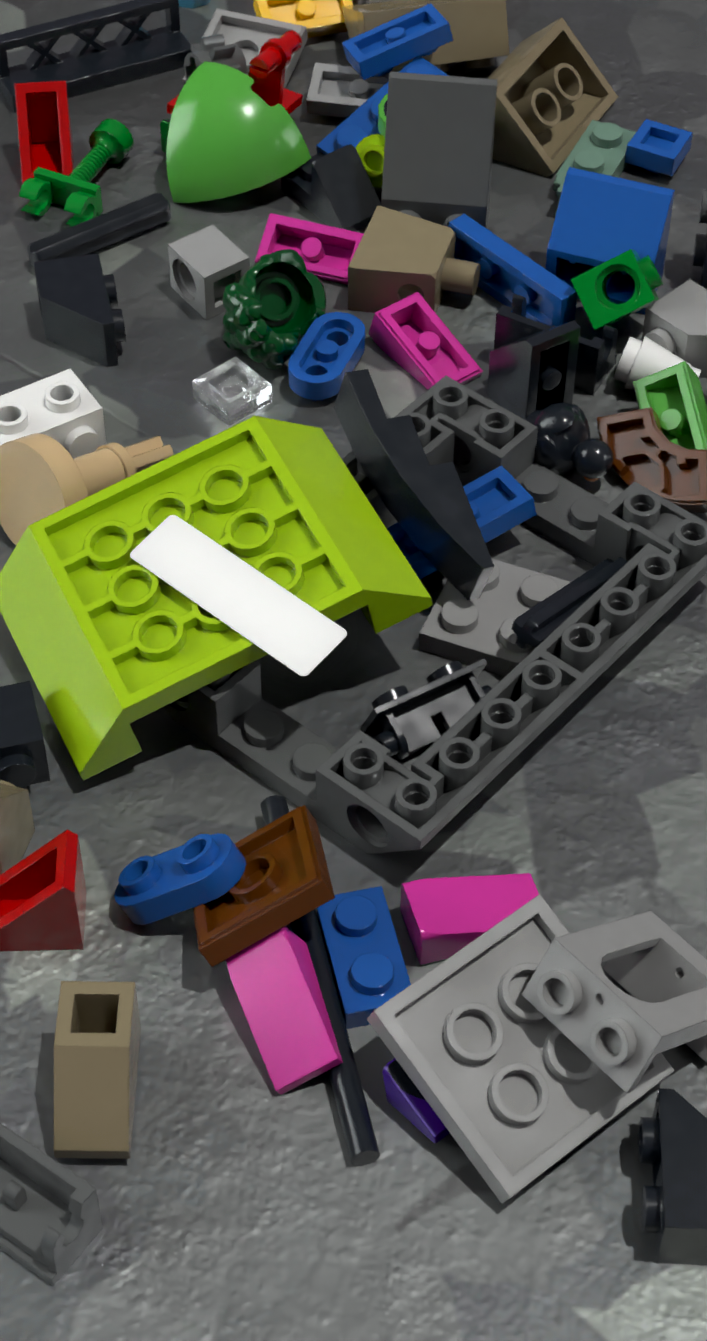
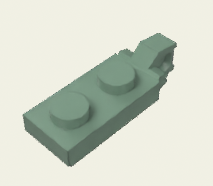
M592 120L556 173L553 190L557 192L556 196H558L557 208L569 167L619 178L628 164L625 162L627 144L636 132L621 128L614 123H602Z

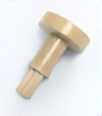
M30 434L6 442L0 446V525L10 540L17 545L29 525L173 456V449L170 444L163 445L161 436H155L126 447L111 442L99 446L94 452L73 458L58 441L45 434Z

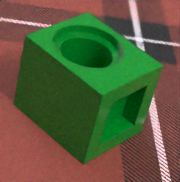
M633 249L571 279L594 330H601L605 325L609 326L659 300L655 289L663 285L650 256L647 255L640 259L637 251ZM625 271L632 276L635 282V291L630 300L617 304L608 297L606 285L613 274Z

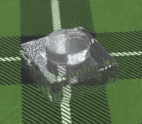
M236 356L192 381L193 398L228 427L272 402V384Z

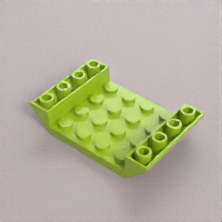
M253 416L57 511L26 528L0 572V612L83 781L142 752L130 723L268 655L261 648L130 557L131 551L168 516H178L333 622L361 609L377 634L433 606L431 596L322 428Z

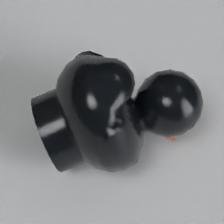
M568 403L551 404L544 410L532 412L525 419L538 427L535 447L536 462L558 475H566L577 470L585 480L595 482L612 468L614 456L611 448L600 439H591L588 420L584 411L578 405Z

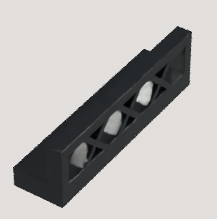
M132 0L0 34V91L13 112L17 113L14 83L66 81L69 99L184 68L185 57L187 54L192 53L191 44L180 30L179 0ZM165 10L166 26L149 31L141 27L151 13ZM119 22L124 26L114 40L102 42L96 38L107 24ZM74 34L79 37L69 52L57 54L51 50L61 36ZM22 46H28L34 50L25 63L12 67L8 66L7 50Z

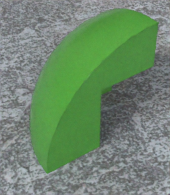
M204 61L188 78L177 98L170 119L166 147L167 176L174 203L203 202L244 193L289 174L311 159L303 136L286 109L281 104L269 106L260 96L252 91L251 87L254 79L235 68L216 62Z

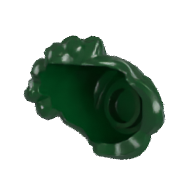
M287 249L265 254L260 257L258 263L245 272L239 283L234 282L225 287L222 302L226 309L223 317V325L226 330L222 339L231 350H241L253 361L262 363L267 369L277 370L284 366L287 356L292 354L297 348V341L305 335L313 321L326 312L324 285L317 276L306 270L303 258L297 251Z

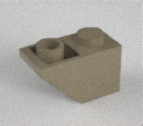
M61 981L54 1039L55 1158L130 1159L141 1037L135 982Z

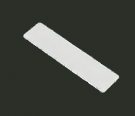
M176 515L168 516L130 553V557L301 677L309 675L347 636V631Z

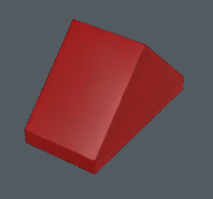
M66 81L14 83L22 185L28 178H34L33 172L38 167L69 176L74 170Z
M68 829L0 875V951L83 950L87 891L77 834Z

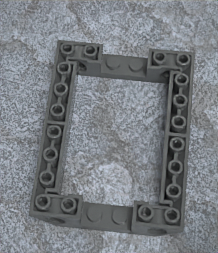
M448 376L443 377L395 416H411L429 465L453 462L462 486L499 466H503L534 498L537 515L522 524L593 566L598 565L607 558L615 561L622 557L628 562L411 764V771L390 757L391 750L361 730L337 749L262 698L260 663L257 661L164 706L174 721L298 807L305 805L314 818L366 854L421 850L707 573L706 521L635 481L608 504L535 462L537 426ZM351 451L342 459L385 527L388 528L397 523V520L380 498L357 460L354 451Z

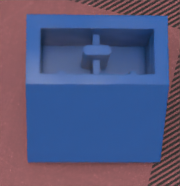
M569 167L547 247L545 269L574 288L571 279L633 249L637 251L640 259L647 255L650 256L662 279L675 190ZM625 271L613 274L606 285L608 297L617 304L630 300L635 291V282L632 276ZM645 307V308H643V309H641V310H639V311H637V312H635V313H640V314H644V315H645V311H646V308H647V307Z

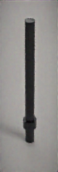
M273 795L261 802L260 806L265 826L289 813L286 798L283 796ZM314 909L290 924L292 932L307 943L343 1063L329 1069L328 1073L351 1163L363 1166L375 1162L380 1157V1152L316 910Z

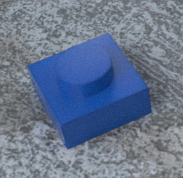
M645 119L627 144L625 162L642 167L652 173L672 176L691 148L693 132Z

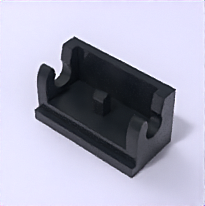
M514 294L511 304L512 308L502 305L496 313L494 350L537 332L555 327V325L549 326L526 318V298ZM605 325L602 334L603 339L594 337L592 340L579 337L575 390L593 396L616 364L617 355L615 351L618 334L616 328Z

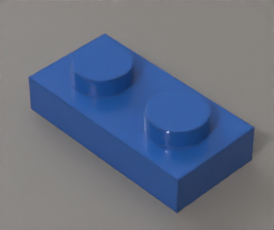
M430 3L342 42L348 62L360 77L365 80L370 77L383 76L389 73L395 66L419 55L421 57L428 56L434 53L438 47L453 41L449 22Z
M382 886L336 894L334 899L315 909L347 1029L371 1025L367 1020L370 1014L411 985Z

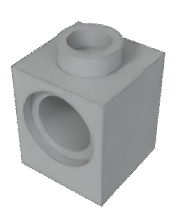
M210 225L168 244L171 287L206 320L226 312L222 302L224 289L229 284L239 283L241 277L250 269L249 257L214 225Z

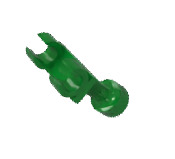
M103 120L89 136L90 152L69 176L38 167L33 172L34 178H28L20 189L19 197L30 200L21 211L41 217L47 213L52 202L64 206L65 211L75 214L66 223L68 226H74L101 215L103 205L100 185L90 182L106 163L118 164L132 150L134 139L129 129L117 120Z

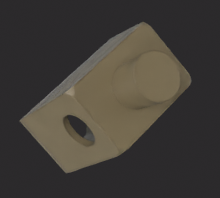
M377 206L348 266V310L376 313L419 292L436 313L446 290L474 296L480 277V263L454 259L456 233L452 228L386 207Z

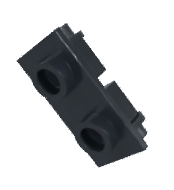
M485 658L464 668L460 661L451 662L431 673L426 678L427 685L408 692L405 685L385 692L371 703L374 709L360 730L366 734L378 728L380 734L376 735L375 740L391 750L390 757L395 756L399 760L432 745L441 737L432 718L439 716L447 731L492 689L489 685L481 687L476 679L487 665Z

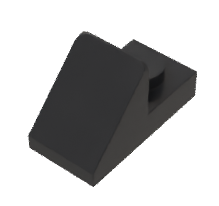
M348 144L326 155L320 152L311 156V159L305 164L281 177V188L328 226L357 232L368 226L377 206H381V202L360 156L352 144Z

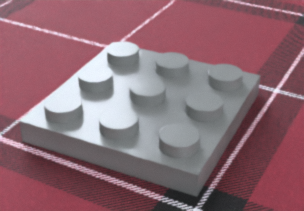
M540 894L378 1007L367 1018L373 1029L501 1203L514 1196L675 1071L662 1053H658L634 1091L626 1093L521 995L553 939L570 934Z

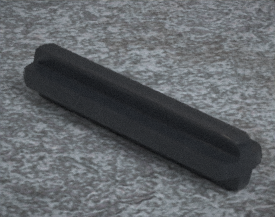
M154 193L34 241L27 247L29 261L34 266L33 262L88 255L145 232L171 219L170 203L161 193Z
M622 557L615 561L607 558L518 616L513 621L511 628L517 635L515 643L524 650L530 646L536 648L628 561Z

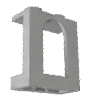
M652 911L554 938L521 994L626 1093L634 1091L655 1055L671 1048L686 1044L707 1062V959ZM607 961L603 969L612 978H614L622 987H624L632 996L623 992L610 981V979L605 975L602 969V962Z

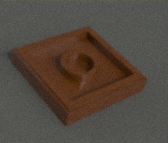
M305 805L295 808L234 843L246 859V868L242 877L221 897L193 908L198 949L211 967L335 898L317 821Z

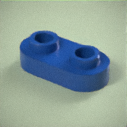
M331 312L316 318L289 359L288 377L291 390L298 396L313 401L324 400L339 393L345 372L354 370L365 351V326L363 322L356 316L344 312Z
M222 833L212 835L200 834L191 838L182 846L153 857L142 856L130 862L119 876V883L116 887L114 898L133 923L138 925L149 924L213 901L227 893L242 877L246 868V859L228 835Z

